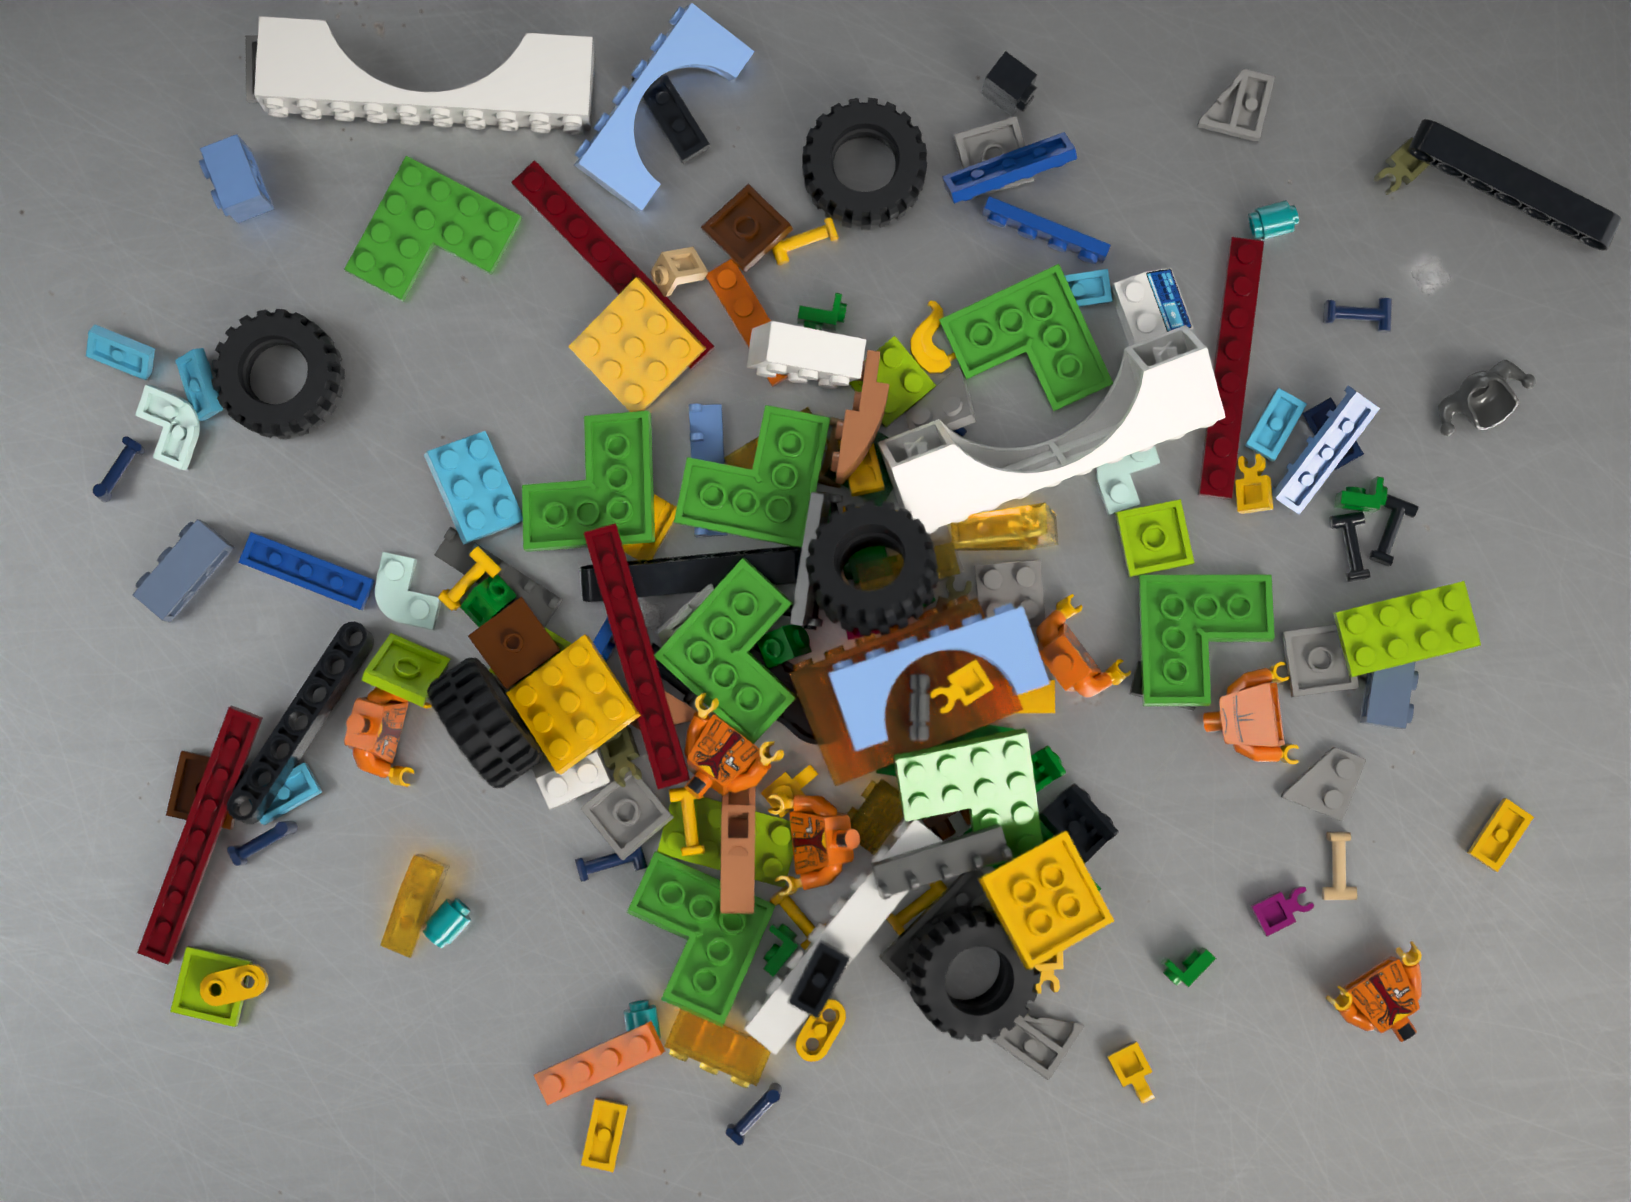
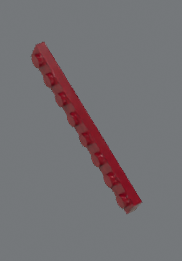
M535 160L511 182L522 196L618 295L636 277L640 278L706 348L688 366L691 371L715 349V346L667 296H663L660 289Z
M1231 237L1213 369L1226 418L1218 420L1214 425L1206 428L1198 496L1232 499L1264 241Z
M614 523L583 532L631 699L641 715L637 720L657 789L690 781L691 779L617 524Z
M232 705L228 707L140 943L138 954L167 965L172 962L228 812L227 802L239 783L263 717Z

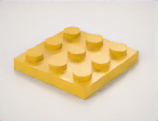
M638 277L568 346L629 412L645 411L706 349Z
M585 634L506 693L556 773L561 775L641 716L590 637Z
M1067 831L1059 833L978 879L1026 970L1037 966L1114 922L1109 909Z

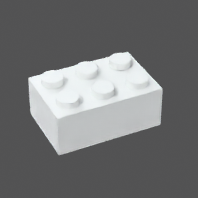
M770 321L752 329L747 368L757 369L756 374L759 376L776 377V374L788 375L787 380L791 382L807 383V379L819 381V387L838 389V385L848 386L849 382L861 379L866 339Z

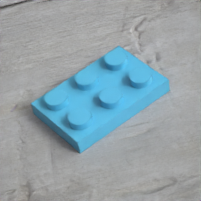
M486 431L429 450L424 454L463 545L523 522V514Z

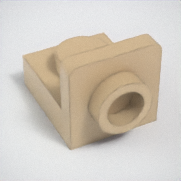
M694 247L661 252L651 270L653 281L664 297L671 296L677 285L704 280L708 273Z

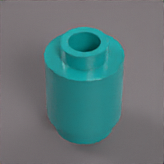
M1285 200L1255 208V212L1248 214V222L1253 238L1266 240L1294 232L1295 225L1299 224V217L1295 205L1290 206L1288 201Z
M455 898L454 901L446 899L427 920V927L423 930V934L439 948H443L446 944H451L472 920L468 915L471 911L470 908L458 898Z
M648 1000L629 1003V1009L623 1011L626 1032L652 1021L659 1038H661L656 1005H649Z

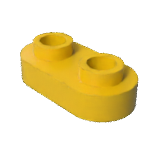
M247 964L214 972L202 980L200 995L211 1006H221L254 998L266 990L269 982L268 974L263 967L257 964ZM247 975L252 976L254 979V985L251 988L244 984V978ZM214 983L221 986L222 991L220 995L212 993L211 987Z
M829 998L819 1019L811 1015L808 1017L796 1039V1050L802 1059L816 1062L824 1058L846 1020L845 1008L838 1000ZM826 1009L835 1011L836 1016L833 1020L827 1021L823 1018V1012ZM809 1038H816L818 1040L819 1046L816 1049L811 1050L806 1046V1041Z

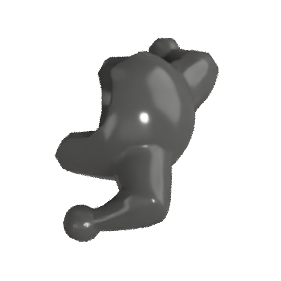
M1508 360L1499 362L1490 371H1479L1471 374L1464 380L1457 392L1446 397L1438 405V413L1442 423L1440 428L1441 434L1445 436L1453 434L1455 427L1451 424L1452 415L1455 413L1465 414L1478 430L1490 429L1500 424L1514 412L1519 403L1514 391L1508 385V381L1510 379L1518 380L1522 383L1523 387L1532 388L1536 383L1535 377L1531 374H1525Z

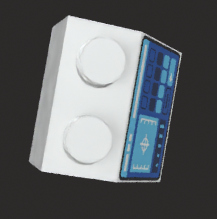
M1171 268L1143 272L1115 282L1111 286L1112 300L1129 346L1184 325L1190 330L1193 329Z

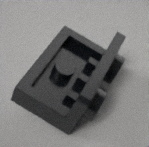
M1075 783L1062 791L1039 813L1040 821L1054 836L1067 831L1084 864L1106 842L1119 833L1113 825L1111 818L1102 813L1091 801L1089 794Z

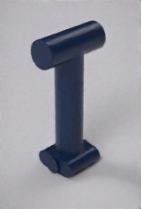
M1379 298L1378 308L1336 306V301L1326 300L1324 303L1323 323L1333 324L1335 319L1378 321V332H1391L1392 299Z
M128 436L123 437L122 442L125 444V447L102 482L93 487V494L103 502L111 500V491L136 453L139 455L145 453L144 447Z
M294 821L278 822L275 827L242 846H229L227 852L235 866L246 865L249 856L288 834H294L298 826Z
M642 846L625 860L620 859L616 853L584 862L583 858L575 859L581 882L589 880V874L633 862L635 871L647 868Z
M772 1083L765 1094L736 1125L729 1124L727 1126L726 1135L739 1146L744 1143L746 1132L774 1103L779 1101L782 1092L781 1085Z

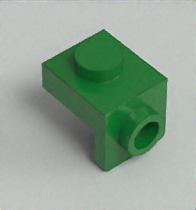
M835 293L832 311L800 305L797 322L806 328L836 331L837 323H844L847 303H841L842 294Z
M789 624L764 634L757 642L768 668L812 652L809 645V635L799 625Z
M1049 746L1031 755L1036 793L1066 774L1061 759Z

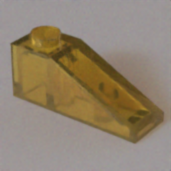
M1045 502L972 514L962 522H951L952 549L954 551L1030 550L1059 545L1056 513Z
M953 542L934 546L938 565V580L961 574ZM897 554L855 565L861 589L866 591L877 590L893 582L903 568V557Z
M420 853L413 855L400 886L380 946L412 958L450 868L449 865Z

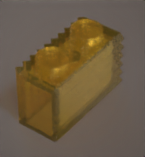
M882 778L878 783L871 780L861 794L865 798L864 802L858 810L852 806L847 812L850 817L851 829H855L860 835L859 845L872 855L876 854L903 817L899 791Z

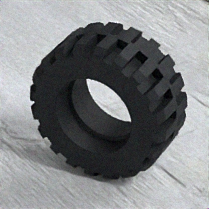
M868 97V102L859 103V98L849 99L848 105L843 107L840 103L832 106L831 112L828 115L823 113L816 120V126L810 128L806 137V145L803 146L802 167L807 193L811 195L812 202L816 208L825 211V217H831L833 221L837 219L842 222V226L852 228V225L861 226V230H871L872 225L879 224L881 228L889 225L890 220L894 218L899 220L906 214V210L909 207H913L925 182L928 163L926 160L927 149L926 143L922 142V133L919 127L911 124V117L905 111L901 114L898 113L896 105L887 102L885 106L877 104V98ZM858 137L874 138L887 145L895 158V171L889 183L878 190L870 192L852 190L842 184L835 174L833 165L835 154L841 145Z
M265 309L257 311V316L254 318L248 315L239 319L242 325L237 329L231 326L225 332L229 337L224 344L218 342L215 349L219 353L218 360H212L211 370L216 373V378L211 380L213 389L219 393L217 399L220 405L229 412L228 415L236 422L261 436L290 439L291 435L294 434L298 436L308 434L310 427L315 426L318 428L325 423L322 418L328 412L331 415L337 408L334 405L336 397H342L344 388L340 386L341 380L345 379V371L340 365L342 357L339 350L335 348L334 342L329 335L318 325L297 312L292 314L285 309H276L275 312L270 313ZM277 345H289L299 350L306 359L308 370L305 384L301 391L287 402L275 405L263 402L251 389L250 374L252 366L259 355L265 350Z
M874 500L864 501V506L856 507L855 503L846 505L845 512L839 514L838 511H835L828 516L830 523L827 526L824 523L819 525L815 531L817 540L811 539L808 546L810 556L806 558V570L815 600L819 608L825 611L826 617L833 623L840 621L842 629L848 632H853L854 628H858L860 635L871 636L872 630H879L880 635L890 634L889 628L898 626L899 630L909 626L908 619L910 617L918 619L924 613L922 605L923 603L930 605L934 597L933 589L938 584V565L930 534L926 533L925 525L919 518L913 519L912 513L904 507L896 511L894 503L884 501L882 506H877ZM882 546L896 551L903 557L904 565L900 574L893 582L883 588L870 591L859 590L847 585L842 579L841 573L845 563L853 554L861 549Z
M476 657L466 658L430 683L427 690L428 698L432 702L431 705L437 712L440 721L462 754L465 755L472 767L478 771L479 775L490 786H493V788H504L541 762L543 757L542 749L507 696V692Z
M965 906L956 907L954 909L955 914L949 915L944 911L937 915L939 921L936 924L932 925L928 922L922 928L925 934L921 939L915 937L911 944L915 949V953L908 954L906 965L910 968V972L906 973L907 984L912 989L910 994L925 1017L942 1033L948 1032L952 1038L963 1040L967 1036L971 1042L981 1041L982 1035L985 1034L990 1039L1000 1036L999 1030L1006 1028L1010 1031L1017 1026L1014 1020L1019 1015L1025 1018L1030 1010L1026 1005L1029 1000L1034 1002L1038 991L1033 987V984L1040 983V972L1035 967L1028 970L1025 969L994 910L988 912L984 907L974 906L972 911H969ZM986 946L994 949L999 955L1000 967L998 976L990 989L973 999L960 1000L952 998L946 991L945 977L955 957L972 947Z

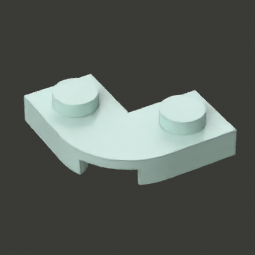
M145 385L135 416L163 427L153 458L181 470H187L199 437L200 424L198 415L187 400L155 386Z
M1155 445L1148 451H1137L1124 456L1119 462L1106 463L1097 467L1096 482L1108 516L1140 505L1130 474L1161 463Z
M382 552L375 584V598L380 610L388 618L396 622L435 630L441 601L435 596L410 591L417 560Z

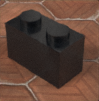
M1005 51L985 77L982 95L1013 117L1018 109L1024 112L1035 96L1033 94L1037 90V87L1034 86L1037 74Z
M820 939L788 998V1003L819 1019L851 958L850 955Z

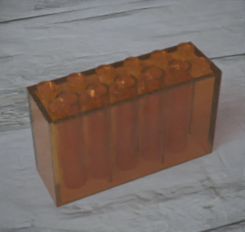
M968 595L961 596L949 601L946 604L947 610L938 613L937 608L934 607L924 611L917 619V622L899 630L898 626L889 628L890 634L876 638L873 632L871 636H863L854 641L856 647L845 651L843 645L824 652V660L814 663L812 658H809L792 666L794 672L789 673V678L833 786L836 787L894 763L893 755L934 747L1023 710L1018 695L1014 696L1005 677L988 661L964 651H937L914 660L900 673L893 683L885 706V728L888 740L854 751L828 673L834 672L833 665L851 658L854 664L867 660L865 653L883 647L886 653L899 649L897 642L914 636L917 637L918 642L931 638L929 631L946 625L949 626L950 631L963 627L961 620L981 614L982 620H984L986 617L977 597L969 600ZM976 659L994 688L966 706L958 698L955 700L953 708L946 713H940L939 709L946 706L948 702L947 697L944 694H938L934 698L930 697L929 721H926V726H929V738L925 741L910 740L909 726H912V721H909V694H913V689H909L910 676L913 674L929 675L930 689H926V694H930L936 688L950 687L951 684L946 677Z

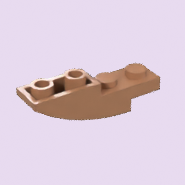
M867 350L866 361H863L861 379H858V381H863L862 392L855 391L853 410H845L844 421L837 420L835 440L841 441L840 452L833 451L831 471L837 472L836 483L843 484L864 460L874 443L882 423L889 384L877 382L880 351Z
M756 786L737 793L729 792L722 796L720 914H754Z

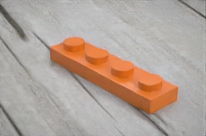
M730 259L708 272L706 279L749 348L752 329L771 320L738 266ZM776 374V377L766 378L771 386L774 387L787 379L788 375Z
M649 1021L541 1070L533 1076L546 1104L550 1105L659 1056L665 1052V1049L652 1021Z

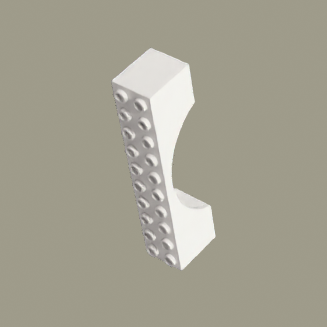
M259 16L254 96L263 110L273 117H288V113H297L306 119H321V115H331L339 121H353L354 117H364L372 123H386L387 119H398L400 123L406 125H419L420 121H431L433 125L438 127H451L453 123H465L466 127L472 129H484L485 125H498V128L504 131H516L518 127H531V131L537 133H549L551 129H564L566 134L581 135L583 131H591L595 61L593 37L526 33L511 57L498 69L481 80L465 87L448 91L418 92L391 86L360 69L338 46L326 20Z
M1184 325L1124 348L1118 375L1103 401L1077 426L1049 441L1018 448L991 447L970 441L958 435L938 419L880 441L878 446L899 507L909 510L912 513L913 519L919 518L925 525L926 533L931 534L938 527L951 522H962L972 514L993 510L1006 501L1025 498L1032 491L1043 487L1056 486L1062 480L1074 475H1085L1095 467L1106 463L1119 462L1124 456L1134 452L1148 451L1155 444L1166 440L1179 439L1189 431L1210 427L1216 421L1226 417L1207 347Z

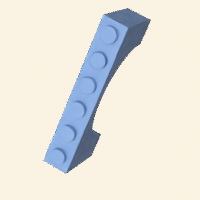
M693 3L686 6L685 9L679 6L669 20V23L673 26L666 35L663 33L658 35L650 46V49L654 51L647 62L642 59L631 73L635 78L629 88L622 86L612 100L616 104L609 115L605 112L601 115L593 127L597 131L591 141L585 139L574 154L578 157L574 166L636 212L644 209L661 185L643 165L634 138L635 114L646 90L663 74L681 68L709 70L731 81L738 76L755 52Z
M1013 603L993 609L995 613L993 617L982 620L981 614L961 620L963 625L961 628L950 631L949 626L946 625L929 631L931 636L929 639L918 642L917 637L914 636L897 642L899 647L897 650L886 653L883 647L865 653L867 660L857 664L853 663L852 658L834 664V672L828 673L854 751L888 740L885 728V706L890 689L900 673L909 664L926 654L944 650H957L979 656L1001 672L1010 685L1014 696L1050 684L1023 606L1014 609Z

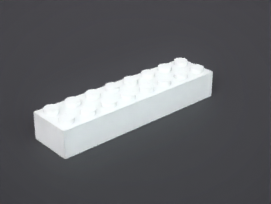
M903 819L892 832V835L896 837L888 848L883 844L873 855L871 861L875 863L942 842V840L917 819L905 822ZM872 868L868 873L861 870L850 884V887L853 889L852 893L847 899L840 896L829 910V914L832 917L826 925L819 922L809 934L808 940L811 944L807 949L803 951L798 948L787 962L786 966L790 968L783 977L777 974L766 987L765 992L768 994L766 999L762 1003L756 1000L745 1013L744 1019L747 1022L744 1030L776 1055L809 1015L789 1004L788 998L819 940L821 939L849 954L851 958L847 964L848 966L908 891L890 896L891 898L883 900L879 896Z

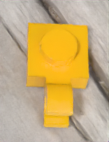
M811 764L793 779L786 771L765 788L761 794L772 808H780L781 803L778 799H769L768 797L778 792L785 793L789 798H794V795H806L802 788L815 778L818 773ZM788 808L778 815L782 818L793 808Z
M1137 1041L1107 1056L1122 1087L1132 1083L1140 1102L1143 1104L1155 1098L1144 1076L1153 1071Z

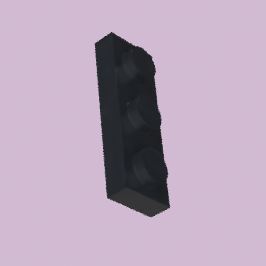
M665 73L657 78L646 90L642 100L683 164L710 148V143L667 74Z

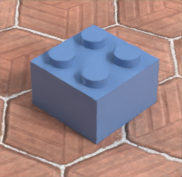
M237 134L200 148L204 158L199 160L201 169L206 179L210 178L215 189L211 191L212 198L218 209L222 208L225 216L230 215L237 223L274 210L252 150Z

